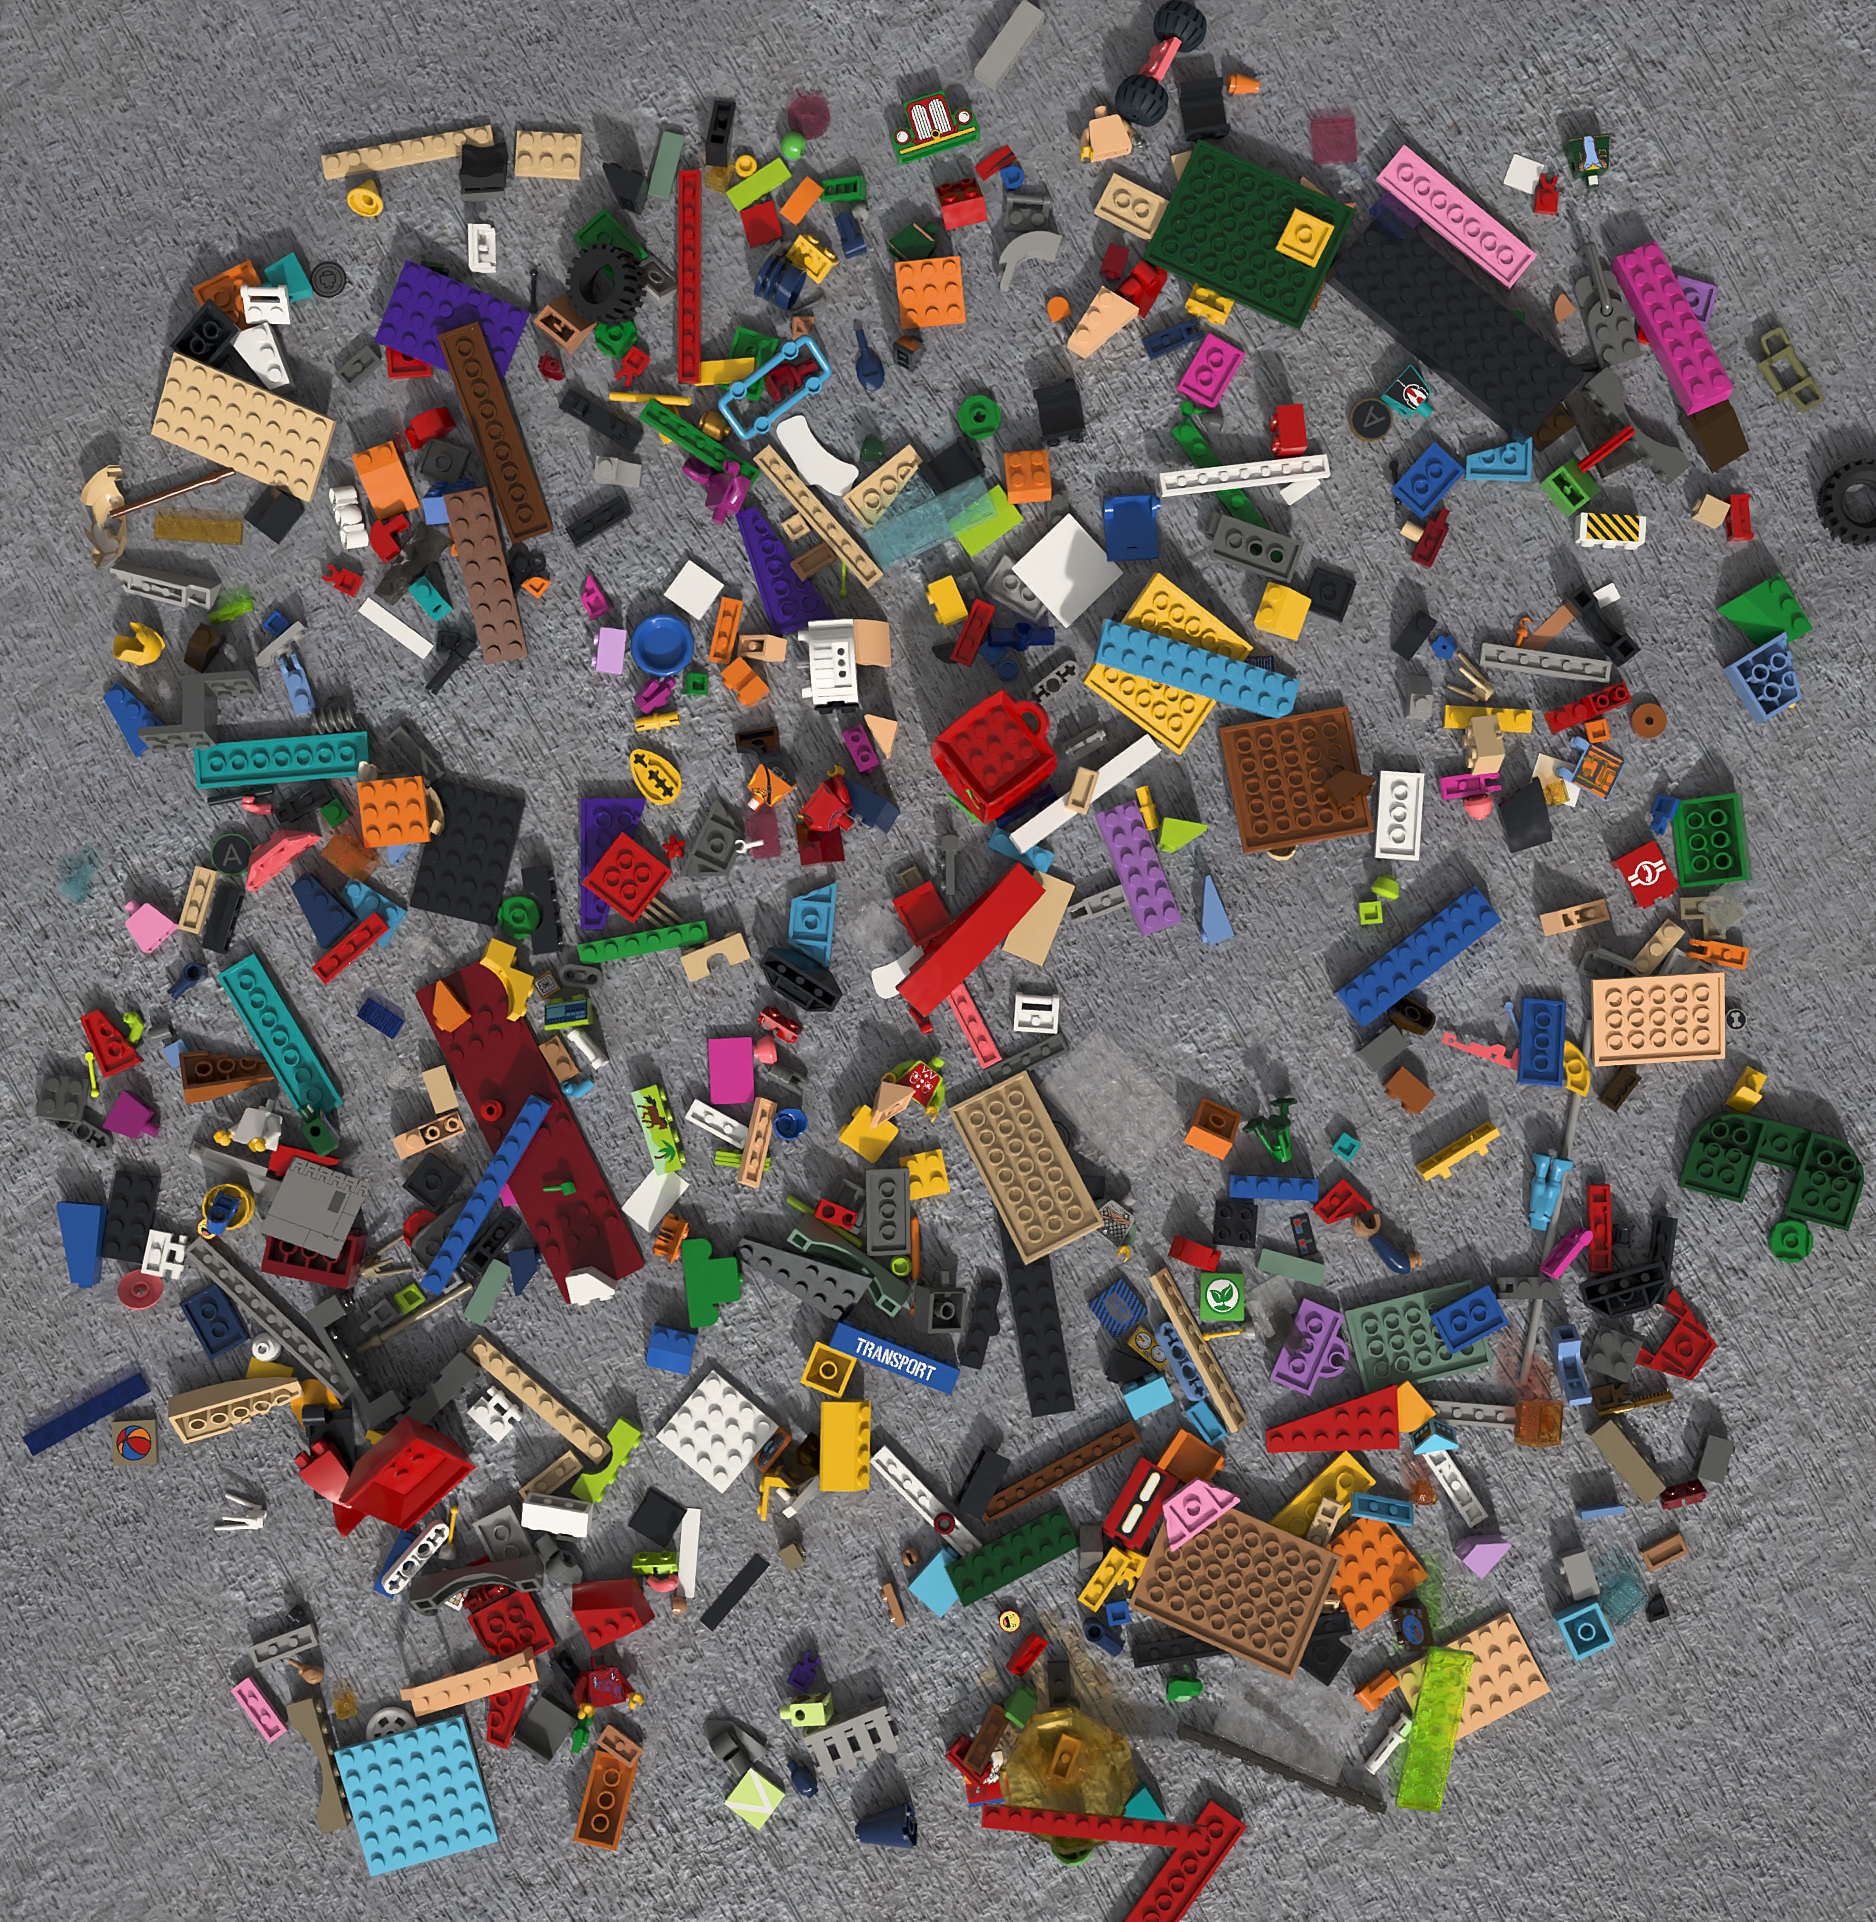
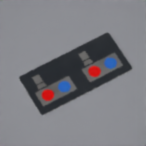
M1308 1214L1290 1218L1299 1257L1318 1253Z

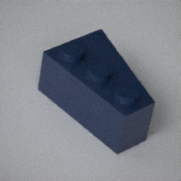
M843 776L851 798L850 801L853 805L847 815L854 819L857 816L862 819L861 822L870 828L874 826L887 834L900 811L887 800Z
M306 871L291 886L314 935L323 949H329L358 919L311 872Z

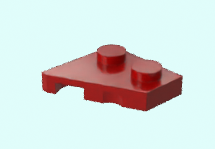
M1341 1178L1311 1209L1329 1225L1338 1220L1370 1211L1373 1207Z

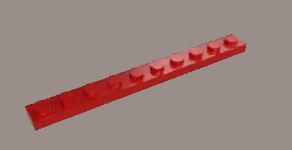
M700 169L679 171V384H701L702 172Z
M984 1802L981 1828L1197 1850H1205L1207 1826L1202 1824Z

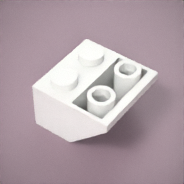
M593 1266L572 1270L566 1277L571 1304L578 1303V1306L589 1304L595 1298H599L600 1301L613 1298L612 1295L619 1288L617 1281Z

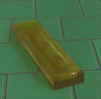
M155 516L154 538L158 540L242 546L244 524L239 522Z

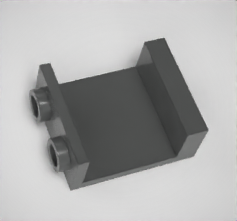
M544 1690L511 1741L514 1742V1745L519 1750L528 1751L532 1754V1757L537 1762L548 1765L568 1733L579 1719L578 1713Z

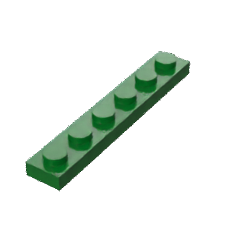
M650 399L639 416L640 420L722 474L725 473L723 469L724 461L738 462L740 464L738 474L751 480L748 491L761 473L760 470L653 399Z
M706 919L581 942L577 944L581 965L583 966L708 942L710 937Z

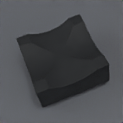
M497 143L490 147H477L470 144L462 145V165L459 172L462 188L506 187L508 167L506 143Z

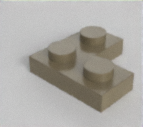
M1724 896L1678 898L1679 920L1700 919L1702 941L1725 940V928L1721 930L1706 911V909H1709L1707 904L1716 906L1715 902L1723 904Z

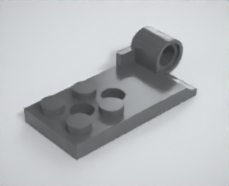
M1211 512L1204 534L1213 537L1207 556L1290 585L1305 544L1304 542L1216 512ZM1256 543L1261 546L1262 552L1260 555L1255 556L1250 553V546ZM1279 551L1282 554L1281 562L1274 563L1270 559L1271 552Z

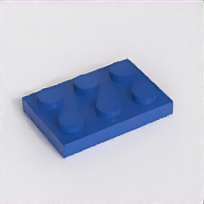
M1434 441L1390 491L1420 519H1423L1466 470Z
M1488 1284L1429 1315L1451 1355L1510 1324Z

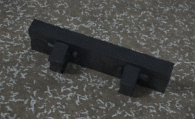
M571 389L568 390L559 405L560 410L633 453L645 435L644 432ZM586 406H589V408H588V410L586 411L585 415H583V410H584V408H585Z

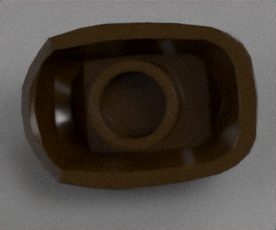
M1407 995L1388 1008L1386 1013L1389 1021L1416 1035L1425 1036L1428 1034L1436 1021V1016L1430 1009Z

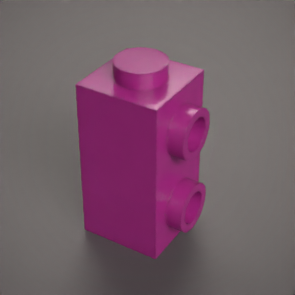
M857 725L841 733L860 775L865 773L867 776L876 772L880 763L862 725Z

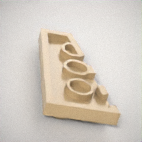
M910 444L842 498L868 533L918 469V465L923 462Z

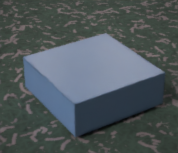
M180 1039L162 1049L172 1068L180 1066V1053L191 1052L184 1039Z

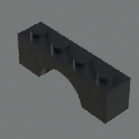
M1585 584L1576 588L1561 601L1617 667L1625 664L1641 650L1627 633L1616 628L1606 618L1599 607L1598 599Z
M548 865L521 869L524 891L538 896L543 903L545 911L542 924L534 932L530 933L533 955L539 956L563 952L562 947H565L564 935L560 934L559 931L562 919L560 912L556 910V904L559 903L558 893L553 890L552 884L556 881L554 870H550Z

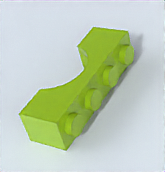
M622 1415L607 1436L613 1448L610 1464L598 1471L585 1470L570 1492L585 1502L594 1504L596 1501L600 1503L607 1493L603 1490L607 1483L613 1484L619 1475L616 1470L620 1465L624 1467L631 1457L628 1452L632 1446L637 1448L643 1437L640 1434L643 1429Z

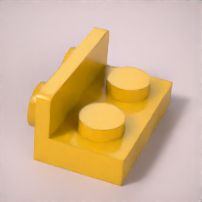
M799 235L786 254V257L793 263L807 269V275L819 284L826 277L830 269L837 265L839 261L835 258V253L828 248L824 249L819 244L818 238L814 235Z
M1195 284L1185 308L1192 315H1202L1213 324L1224 325L1234 302Z

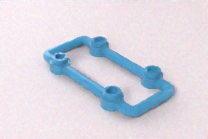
M801 335L793 342L790 340L784 341L780 346V352L742 381H732L728 386V392L719 399L718 407L741 439H750L757 433L765 434L770 430L772 421L809 393L817 394L821 391L822 383L831 376V365L811 336ZM806 343L822 367L823 372L818 376L810 375L806 377L801 389L766 416H755L752 426L745 431L727 406V403L733 398H744L750 385L785 358L789 360L796 358L799 348Z

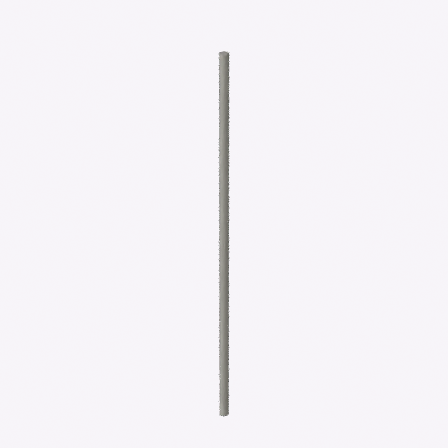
M1587 1019L1581 1052L1588 1063L1592 1044V1020ZM1574 1091L1561 1157L1570 1159L1582 1097V1095ZM1567 1171L1563 1173L1561 1179L1562 1192L1559 1194L1555 1210L1550 1217L1551 1222L1548 1224L1541 1265L1553 1251ZM1541 1271L1539 1272V1277H1548ZM1534 1299L1519 1384H1528L1543 1299Z

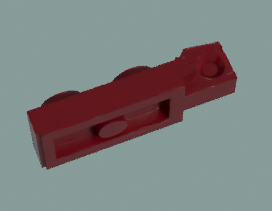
M1442 508L1439 510L1436 518L1431 516L1410 561L1428 569L1432 567L1449 530V524L1445 522L1449 515V510Z

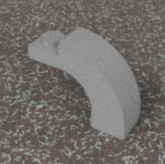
M1034 231L1014 239L1004 249L999 259L998 267L1003 268L1000 270L997 280L1001 282L1000 290L1009 291L1014 273L1023 261L1030 258H1040L1054 263L1062 236L1046 231Z

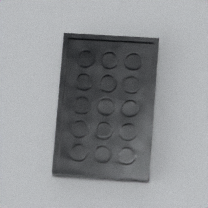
M441 780L437 794L444 811V829L439 836L430 832L431 841L425 842L409 907L495 927L526 801Z

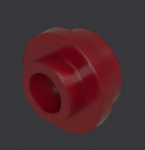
M941 1512L934 1518V1528L940 1534H949L955 1528V1519L950 1513ZM946 1519L949 1524L942 1526L940 1524L941 1520Z

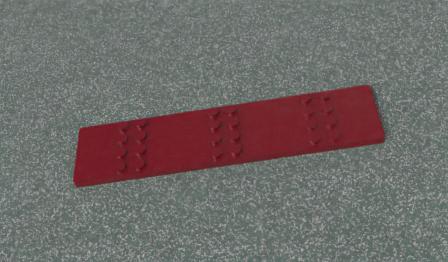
M481 960L441 979V981L449 986L471 1015L469 1019L454 1031L449 1032L445 1029L442 1031L434 1022L437 1019L433 1014L437 982L417 991L415 997L494 1156L531 1094L536 1093L553 1103L507 1184L565 1302L571 1304L566 1277L570 1271L593 1266L615 1281H618L642 1269L645 1266V1261L524 1016H520L516 1021L507 1019L509 1010L507 991L499 977L492 970L480 964ZM487 1100H497L503 1107L502 1116L496 1121H487L481 1115V1106ZM490 1106L488 1108L489 1114L493 1115L495 1113L494 1107ZM571 1181L576 1192L564 1196L562 1189L544 1192L543 1187Z

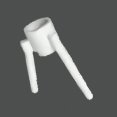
M229 1493L225 1494V1497L252 1508V1511L248 1510L246 1517L223 1515L222 1519L243 1521L246 1524L215 1526V1530H258L264 1527L267 1511L262 1510V1505L253 1504Z

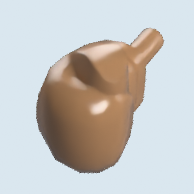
M292 1658L288 1661L289 1664L299 1669L298 1674L308 1683L316 1684L325 1676V1671L320 1665H311L306 1661L301 1664Z

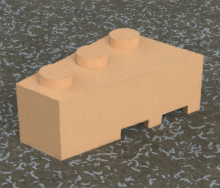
M1102 286L1069 338L1067 348L1086 359L1112 335L1137 317L1139 308Z

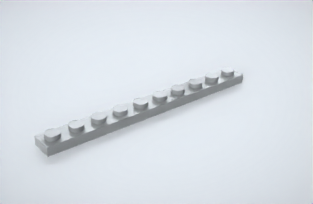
M201 1236L184 1251L197 1266L342 1403L352 1394L351 1389L335 1363Z

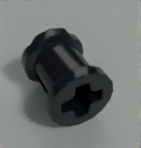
M1614 1223L1615 1235L1612 1245L1631 1248V1244H1629L1631 1230H1634V1226Z

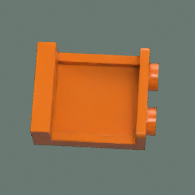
M1179 1425L1155 1463L1186 1484L1196 1477L1213 1483L1211 1479L1216 1472L1220 1473L1223 1469L1225 1457Z

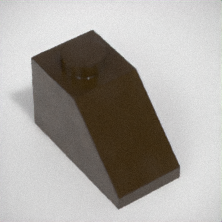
M201 622L188 642L184 662L200 673H204L226 640V637Z

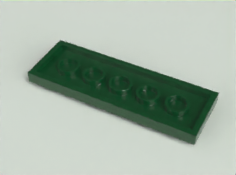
M1058 1505L943 1567L962 1607H966L1080 1545L1062 1507Z

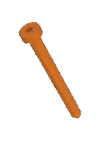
M911 1217L912 1282L917 1277H921L919 1219L917 1217ZM913 1301V1308H910V1314H914V1309H915V1302H914V1301Z

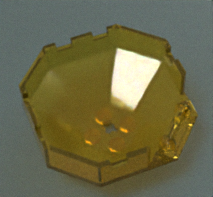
M1074 1705L1030 1716L998 1769V1777L1005 1805L1123 1817L1127 1812L1125 1803L1138 1782L1127 1738ZM1062 1733L1083 1740L1068 1784L1045 1774ZM1029 1833L1043 1843L1046 1842L1055 1847L1056 1851L1063 1855L1106 1845L1109 1842L1107 1840Z

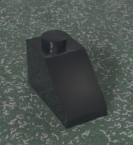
M1419 610L1414 614L1391 650L1407 661H1410L1438 621L1422 610Z
M1112 1348L1103 1373L1107 1376L1106 1379L1108 1381L1118 1384L1119 1381L1126 1383L1153 1372L1155 1367L1149 1362Z

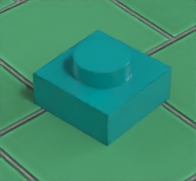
M1342 1132L1330 1150L1345 1161L1350 1162L1361 1147V1144L1345 1132Z

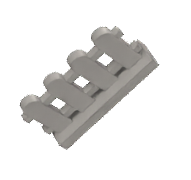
M884 1697L831 1717L826 1725L809 1726L802 1729L805 1746H808L810 1753L814 1751L819 1764L816 1765L818 1772L823 1771V1774L828 1778L836 1775V1765L843 1763L846 1769H854L857 1765L856 1757L864 1755L867 1761H874L877 1758L876 1749L883 1746L888 1753L896 1752L898 1748L897 1741L900 1740L898 1733L893 1734L888 1722L892 1718L890 1713H888ZM876 1727L881 1739L873 1742L868 1729ZM853 1735L856 1736L860 1746L856 1750L852 1749L848 1737ZM835 1743L840 1755L836 1758H832L827 1747Z

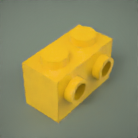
M952 575L927 585L928 592H925L930 605L934 603L937 611L934 612L938 624L942 623L944 628H947L968 618L969 614Z

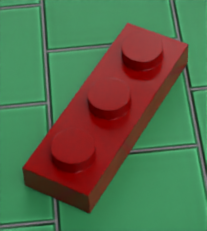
M975 599L951 654V660L971 668L995 614L996 607Z

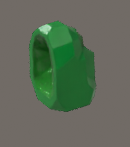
M1169 1675L1167 1678L1166 1700L1187 1702L1190 1698L1197 1697L1203 1691V1684L1199 1679L1180 1675Z

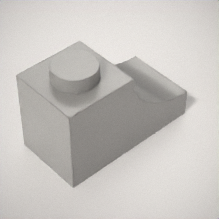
M596 456L594 478L597 483L640 488L643 466L625 462L618 458Z

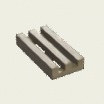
M656 897L650 901L641 913L658 928L664 926L647 913L648 910H651L668 925H675L652 906L656 903L679 923L686 922Z

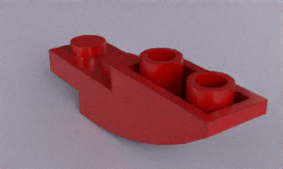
M1622 681L1544 714L1551 734H1555L1633 700L1625 682Z

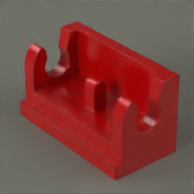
M1734 494L1723 499L1725 503L1730 504V508L1725 516L1727 542L1748 541L1754 537V533H1751L1750 494Z
M962 1734L946 1750L945 1757L978 1788L991 1774L994 1764L989 1760L981 1775L961 1764L972 1745V1742Z

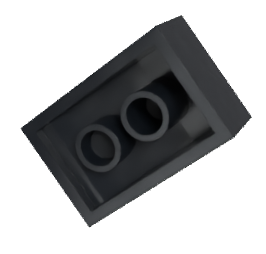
M209 298L170 346L175 352L178 351L220 369L226 362L241 330L213 299Z

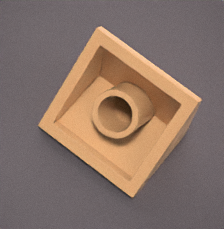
M869 714L865 715V722L887 759L890 758L899 728L898 722Z
M882 1081L874 1097L870 1128L874 1129L907 1108L915 1092L914 1089Z

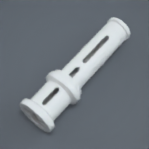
M1401 1712L1400 1719L1393 1727H1389L1387 1737L1377 1747L1367 1762L1363 1764L1372 1774L1376 1773L1399 1743L1406 1741L1405 1737L1411 1729L1418 1726L1406 1713Z

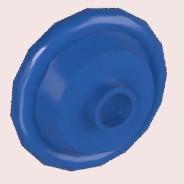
M655 613L645 617L636 625L631 635L630 650L635 663L644 672L653 676L668 677L679 673L689 664L694 654L695 640L691 628L683 619L671 613Z

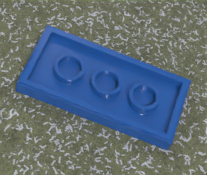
M1529 997L1521 998L1517 1084L1562 1087L1566 1001Z

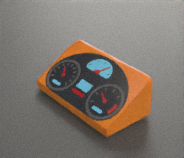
M781 1426L778 1427L754 1458V1463L762 1473L767 1472L792 1439V1435Z

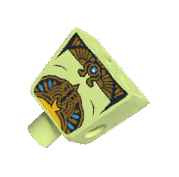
M831 1691L798 1695L792 1700L790 1705L780 1706L781 1719L791 1718L794 1727L826 1725L834 1714Z

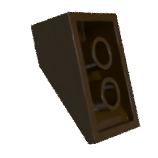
M1728 399L1688 416L1685 413L1678 419L1712 474L1750 451L1734 408Z

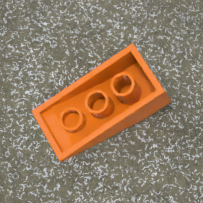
M596 1750L573 1838L574 1842L617 1852L639 1760L630 1769L612 1754Z

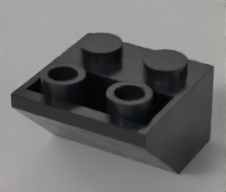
M603 162V171L620 208L641 215L649 189L643 174L636 170H624L622 166L613 162L610 164Z

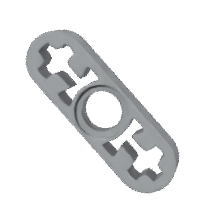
M1066 661L1028 691L1026 700L1032 699V693L1038 695L1042 691L1039 687L1043 686L1044 691L1049 694L1048 697H1046L1045 693L1040 697L1041 702L1039 704L1043 706L1078 677L1080 672L1078 664L1074 661ZM1066 666L1069 668L1073 666L1075 668L1073 671L1074 676L1068 674L1064 677V680L1067 682L1063 684L1062 679L1056 673L1059 672L1060 675H1063L1066 671ZM1049 679H1056L1059 682L1057 690L1052 691L1047 688L1046 683Z

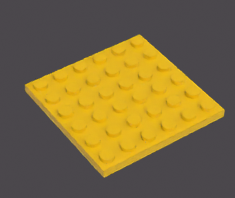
M1155 572L1121 621L1122 624L1244 662L1253 648L1159 572ZM1096 663L1092 664L1081 680L1083 684L1178 755H1181L1217 702Z

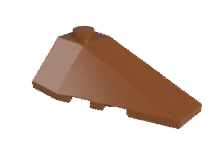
M209 1051L179 1054L186 1104L209 1101L274 1079L273 1070L266 1058L254 1056L233 1057L228 1053L216 1055L209 1054Z

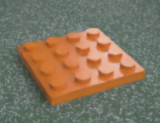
M1358 1517L1330 1539L1326 1549L1343 1556L1329 1591L1331 1594L1339 1595V1604L1345 1612H1349V1617L1360 1631L1429 1577L1387 1522Z

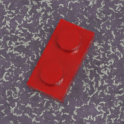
M1032 1631L1025 1638L1016 1653L1011 1656L1005 1667L1010 1672L1023 1677L1049 1642Z

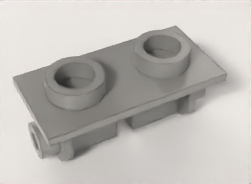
M1096 724L1060 746L1070 764L1107 744L1108 741L1103 729H1100L1099 725Z

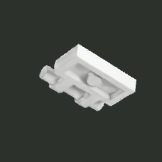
M150 1229L141 1273L164 1277L166 1269L172 1270L170 1278L179 1280L181 1271L184 1270L185 1266L183 1264L184 1251L189 1247L187 1245L189 1236L180 1235L178 1243L172 1242L174 1233ZM170 1250L176 1251L174 1262L168 1261Z
M492 1386L487 1392L493 1398L489 1401L485 1396H482L467 1413L499 1443L515 1426L509 1419L513 1416L519 1422L524 1415L518 1410L519 1407L516 1404L513 1405L505 1397V1393L502 1390L498 1391ZM497 1403L507 1411L504 1415L495 1407Z

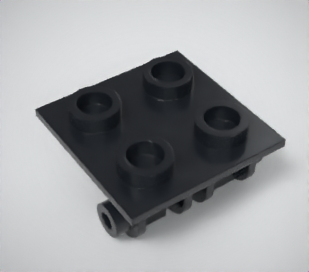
M1216 1201L1213 1244L1255 1249L1258 1205Z

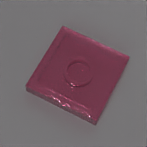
M1355 117L1311 120L1314 165L1357 161Z

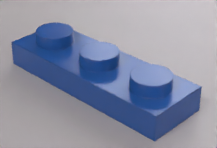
M401 1530L373 1590L391 1599L394 1598L395 1594L387 1593L382 1586V1578L419 1535ZM406 1561L403 1564V1570H408L411 1561ZM391 1580V1581L389 1582V1584H393V1585H395V1584L397 1583L396 1580H395V1581H392V1580Z

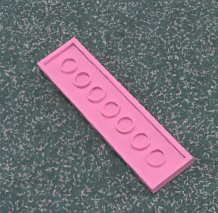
M1403 145L1375 180L1507 291L1537 256L1536 253L1406 145Z

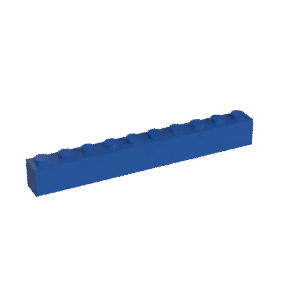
M536 1093L530 1095L419 1284L420 1286L438 1296L444 1291L553 1103Z

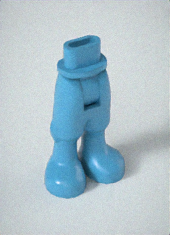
M1533 1151L1532 1160L1536 1165V1174L1530 1183L1529 1227L1546 1231L1547 1223L1551 1222L1550 1217L1555 1210L1559 1194L1562 1192L1561 1179L1563 1173L1572 1169L1574 1161L1563 1157H1553L1551 1176L1549 1181L1546 1182V1174L1552 1160V1155Z

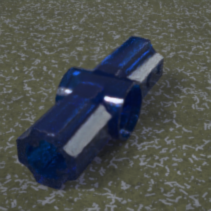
M1025 622L1016 623L1013 628H988L987 633L989 647L1011 646L1016 651H1025L1029 646L1054 645L1055 643L1054 627H1031Z

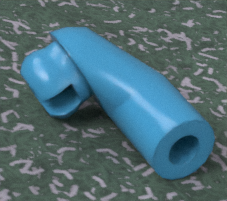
M588 1077L581 1084L566 1081L561 1085V1090L566 1096L580 1098L593 1088L595 1084Z

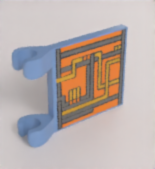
M1579 736L1572 737L1570 745L1583 750L1573 772L1561 767L1556 769L1554 775L1607 801L1626 762L1588 743Z

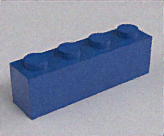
M1228 1174L1227 1196L1318 1201L1319 1179Z

